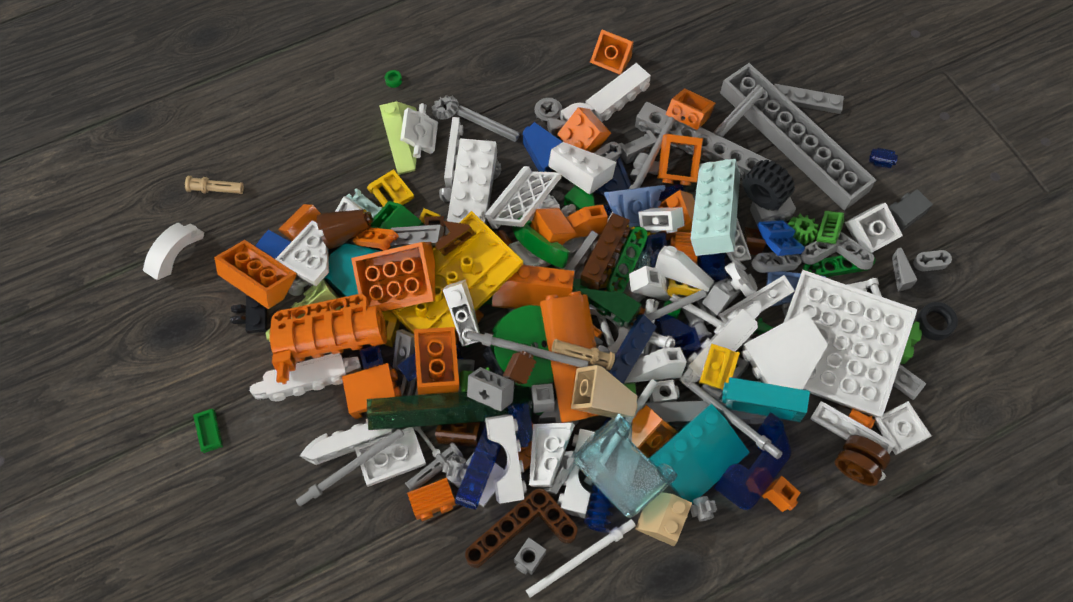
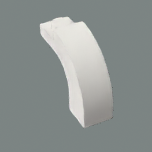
M176 223L170 226L151 246L145 259L143 271L156 280L171 275L174 260L179 252L187 245L203 239L204 232L192 224L183 226L180 223Z

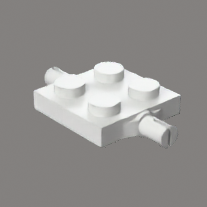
M424 103L419 104V111L410 108L404 110L400 140L414 147L413 157L415 158L421 157V150L429 154L435 151L438 121L426 115L427 105H424Z

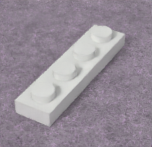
M452 117L444 175L445 187L448 188L453 186L457 152L460 143L459 137L460 135L463 136V125H460L459 117Z
M785 275L718 314V317L722 322L727 323L729 320L727 317L733 310H745L746 307H749L748 305L756 302L761 304L762 311L794 293L795 290Z
M822 401L810 418L845 440L850 435H859L871 439L881 445L889 454L895 443Z

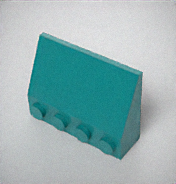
M710 404L647 460L680 498L693 504L694 499L701 497L750 452L728 421L713 404Z

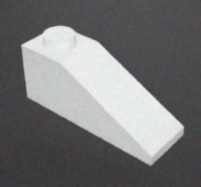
M664 246L659 252L655 268L659 269L665 277L709 292L714 280L684 252L677 250L673 246Z

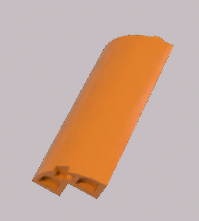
M577 291L558 298L557 294L545 296L546 300L540 301L549 351L552 352V345L555 339L588 349L597 348L587 294L581 295V291ZM550 360L561 423L599 416L571 409L576 369L580 367Z

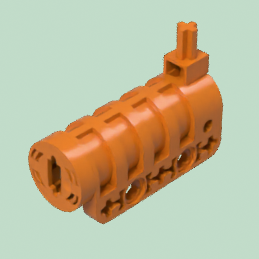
M363 294L280 310L274 313L271 318L270 345L273 353L272 364L277 371V383L287 384L290 371L296 370V362L304 361L306 357L312 356L315 359L323 357L325 353L331 352L335 355L343 353L344 349L351 348L354 351L362 349L363 345L370 344L373 347L387 343V329L382 310L379 305L369 306L366 296ZM339 306H344L340 310H335ZM300 314H305L303 317L297 318Z

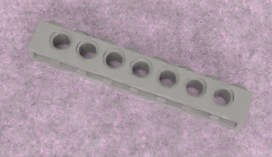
M646 101L636 117L635 127L643 132L650 130L658 139L669 116L665 115L667 111ZM675 120L671 128L673 131L669 132L672 135L703 138L702 145L704 146L701 148L700 158L704 162L736 159L740 178L742 179L757 162L769 160L700 127L696 130ZM670 144L693 155L694 146Z

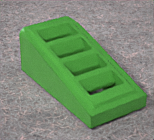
M824 212L817 242L836 244L843 227L844 213Z

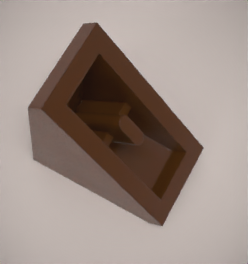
M745 227L744 239L751 255L762 253L766 242L759 229Z

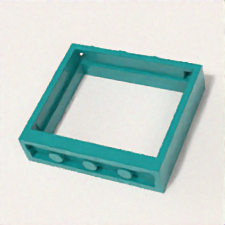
M730 377L729 383L724 382L722 403L726 404L728 410L801 422L807 413L810 391Z

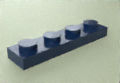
M644 314L637 317L615 354L611 370H607L622 384L626 381L657 327Z

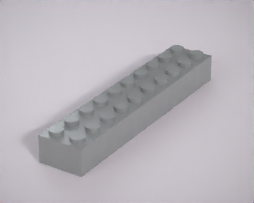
M750 63L723 81L720 94L735 108L757 85H761L765 89V93L744 116L844 211L870 192L876 179Z

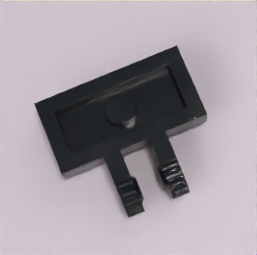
M246 295V305L238 304L231 306V312L246 313V316L238 315L231 317V323L246 324L245 331L247 333L267 332V308Z

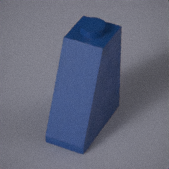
M534 122L530 127L527 126L522 134L523 144L538 171L551 172L553 169L548 166L551 149L562 143V141Z

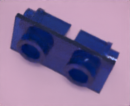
M528 402L507 406L508 413L513 416V419L516 418L518 424V431H515L516 439H519L522 448L528 447V443L532 441L533 435Z

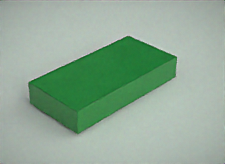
M212 408L193 414L201 452L206 453L223 447L215 410Z

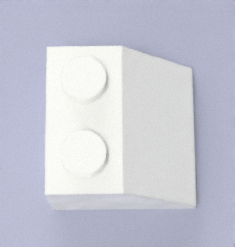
M886 203L876 205L845 222L853 239L871 253L903 236Z

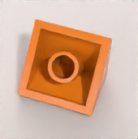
M602 29L590 63L621 75L632 57L634 42Z
M303 204L278 230L293 241L311 221L317 223V216L321 213L314 205Z
M559 208L536 209L530 227L549 242H558L563 245L577 235Z

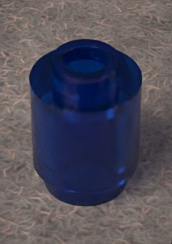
M878 147L877 149L872 148L869 163H873L875 166L891 168L892 165H896L898 155H895L894 150Z

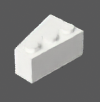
M562 142L551 149L548 166L590 195L613 178L616 162Z

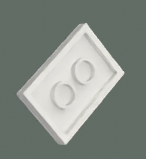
M413 426L403 429L404 436L360 465L367 487L426 465ZM389 435L354 447L357 457Z

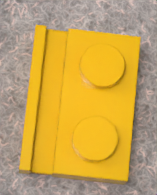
M711 344L699 383L723 390L724 382L729 383V378L733 377L740 353Z

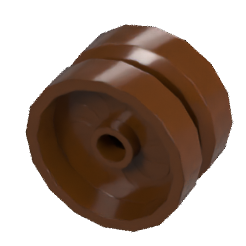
M850 435L843 445L844 450H841L835 459L836 467L845 476L860 484L867 486L877 485L882 477V471L887 468L891 460L889 453L871 439L859 435Z

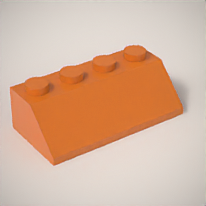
M246 240L214 257L217 274L267 309L284 300L297 276L296 272Z
M522 265L493 295L492 307L517 309L528 305L541 306L540 301L546 300L545 296L557 294L558 298L567 297L573 290L574 271Z

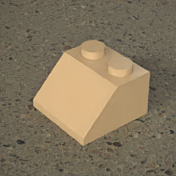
M650 491L635 530L675 546L692 502L674 494Z

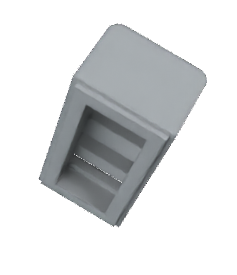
M898 248L892 256L897 289L898 291L912 288L917 278L903 249Z

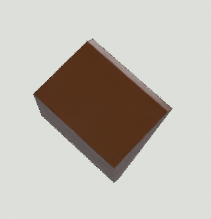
M442 413L435 431L437 443L450 445L453 442L456 446L478 448L482 417Z

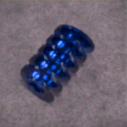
M594 485L592 487L594 493L590 495L592 501L588 503L590 509L586 511L588 518L584 519V523L591 530L609 533L610 530L604 526L611 524V521L606 519V517L613 516V513L608 511V508H615V505L610 503V500H617V497L612 495V492H617V490L605 485Z

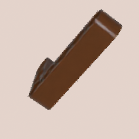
M536 489L466 549L465 558L471 567L477 568L482 566L538 516L558 539L566 544L572 543L576 539L577 526L544 489ZM538 496L546 500L541 505L534 502V499ZM521 510H527L530 515L523 519L518 516V513ZM556 512L559 518L552 521L548 518V514ZM505 524H512L514 528L511 532L507 533L502 530ZM570 528L573 531V535L566 537L562 534V530ZM490 537H494L498 541L493 547L486 545V541ZM474 551L481 553V558L477 561H472L469 558L470 554Z

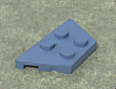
M665 185L604 192V195L613 213L629 219V227L640 226V211L660 206L661 201L658 200L661 191L665 190Z

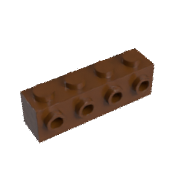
M612 213L581 273L580 285L592 290H599L601 284H605L608 277L607 272L613 268L616 261L615 256L617 253L620 254L624 245L623 241L625 238L627 239L631 231L629 219Z

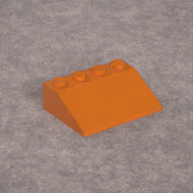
M419 242L351 258L358 294L366 296L369 306L379 305L383 312L435 301V258L431 242Z

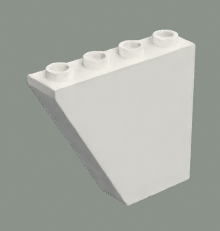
M807 311L745 343L741 353L746 362L750 361L753 367V374L757 379L760 378L762 383L803 390L828 343Z

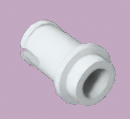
M655 332L652 334L654 336H651L648 341L649 344L662 347L663 349L674 348L675 340L672 336L666 337Z

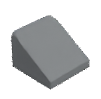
M547 118L549 133L558 137V132L567 121Z

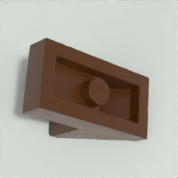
M443 221L450 234L442 236L435 246L443 256H446L476 233L469 224Z

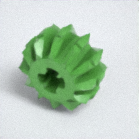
M799 214L797 218L793 216L788 225L795 230L793 238L805 246L808 243L814 242L818 236V224H814L815 218L810 220L808 215L803 217Z

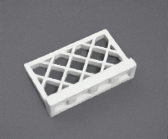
M524 166L485 213V217L492 229H498L501 225L523 227L561 179V174L555 172H532L530 167Z

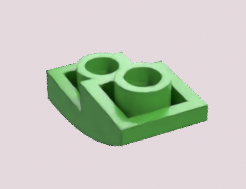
M914 322L900 364H905L913 357V346L921 340L922 331L919 329V322Z

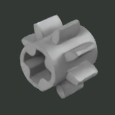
M452 456L451 459H447V462H444L442 472L447 473L446 478L448 480L460 482L461 479H465L468 476L470 466L465 465L466 460L464 458Z
M708 496L693 500L694 505L690 507L692 517H698L699 521L714 518L713 513L717 510L715 500L710 501Z

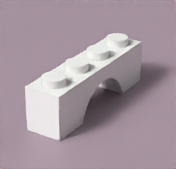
M510 414L485 418L488 439L500 443L507 454L505 470L494 479L496 500L499 504L524 500V493L527 490L525 481H522L521 478L524 467L522 460H519L518 457L521 446L519 439H516L515 431H518L516 418L513 419V416Z
M580 429L579 435H574L572 446L575 447V452L579 453V457L562 484L566 486L565 493H560L558 505L561 506L566 514L585 518L590 493L580 484L578 473L585 463L599 458L604 434Z

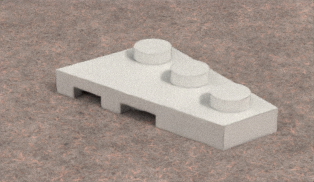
M573 423L533 424L529 479L531 487L552 486L575 426Z

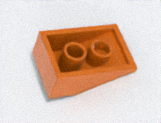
M455 327L414 329L418 395L458 392L459 374Z

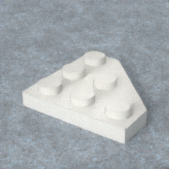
M311 221L275 259L296 272L297 276L315 286L329 273L328 248L321 236H324L322 229L318 230L317 223Z

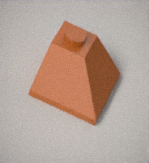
M645 405L632 420V449L645 459H648L678 431L648 405Z

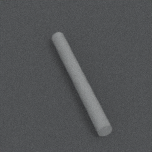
M704 289L645 316L650 321H653L706 297V292Z

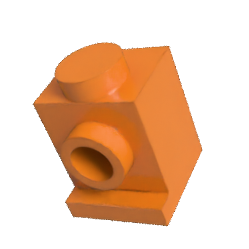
M780 476L768 486L762 497L764 499L768 498L780 511L784 512L787 509L791 511L797 505L798 501L796 499L800 492L783 476Z

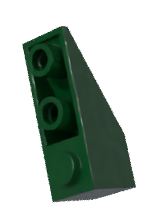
M579 289L581 295L587 294L589 305L594 306L596 311L602 316L607 315L612 318L613 323L619 327L624 326L628 328L641 310L642 304L625 293Z

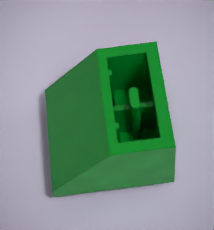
M392 201L386 203L371 223V228L390 230L396 227L423 226V222L403 205Z

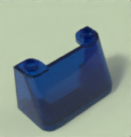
M771 412L757 430V433L761 436L765 435L770 439L771 444L782 452V456L776 459L768 451H763L758 447L762 453L749 470L740 464H733L728 467L714 487L727 499L744 510L751 509L757 503L792 454L784 424Z

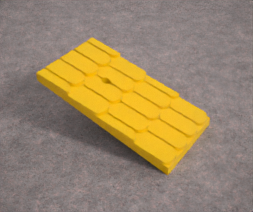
M472 211L460 223L469 224L476 233L474 236L446 256H443L436 246L433 248L435 258V301L390 310L412 334H414V329L455 327L443 292L446 285L466 280L474 310L476 311L523 265V260Z

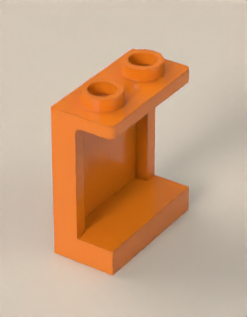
M388 363L342 376L348 411L354 419L363 417L362 413L390 404L401 405L399 399L402 398V393L396 385L398 375L396 369H392Z

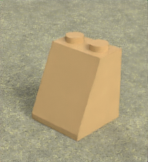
M602 366L581 367L576 369L571 409L611 418L635 417L637 395Z

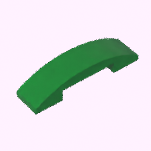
M529 220L523 227L513 226L512 230L515 237L528 251L554 266L565 268L570 251L558 242L551 243L530 227L531 221Z

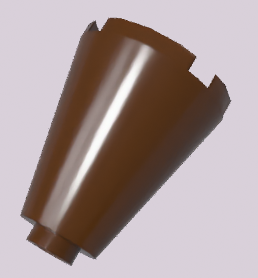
M365 209L327 212L317 216L318 230L322 229L324 236H321L322 241L330 250L338 248L367 230L373 222L371 213Z

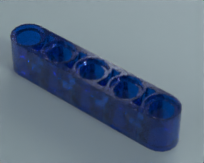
M486 425L455 499V504L476 510L502 446L500 443L488 439Z

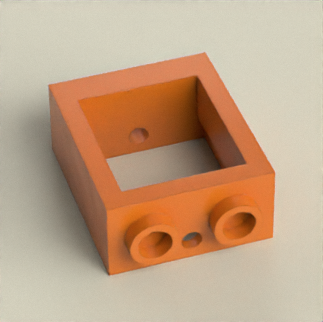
M683 89L672 98L665 115L698 130L710 118L716 103L687 89Z
M672 134L663 135L657 178L663 179V183L673 184V181H680V185L691 186V183H696L703 138ZM671 143L694 146L690 177L667 174Z

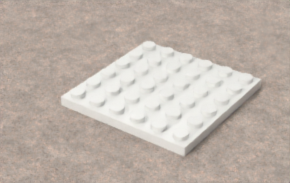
M802 270L784 322L807 311L828 343L803 390L810 391L811 394L851 409L854 408L870 416L882 418L917 309Z

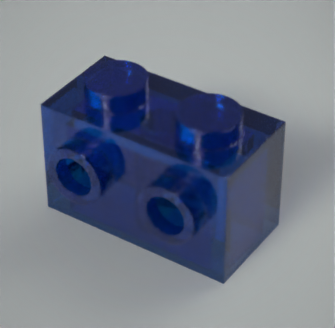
M726 253L697 256L698 266L714 280V283L726 279V276L729 275L725 270V266L728 265L724 261Z

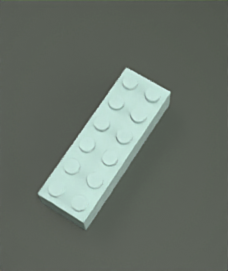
M736 159L699 164L691 231V243L696 256L734 252L740 173Z

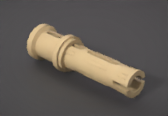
M187 176L185 189L187 192L193 190L201 191L202 193L215 191L243 194L244 184L241 182L209 180L207 177L193 178L192 176Z
M555 339L552 345V352L589 361V365L592 366L596 364L605 367L606 370H611L614 364L615 353L602 352L595 347L588 349Z

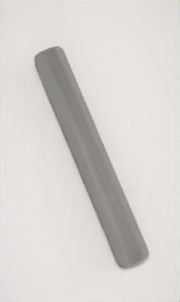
M757 85L713 133L723 137L765 93V89L761 85Z
M462 105L458 108L457 115L514 142L520 136L518 131Z

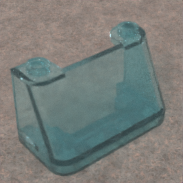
M618 414L585 441L575 454V462L603 494L626 517L631 518L674 482L678 475L671 466L665 463L656 467L628 438L631 433L629 422Z

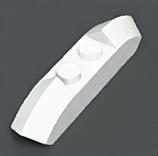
M386 416L371 417L366 419V424H356L347 431H336L330 437H328L327 433L313 440L303 450L300 457L312 464L318 465L355 451L354 447L394 433L398 429L400 420Z

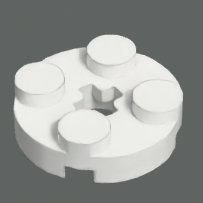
M735 260L725 266V270L733 279L731 284L737 291L740 289L745 297H748L756 292V282L751 274L747 275L744 271L747 268L740 261Z

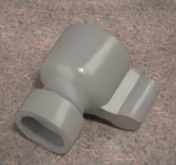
M637 154L633 163L635 169L630 174V178L633 181L636 180L649 156L648 154ZM654 161L648 173L657 175L659 162Z

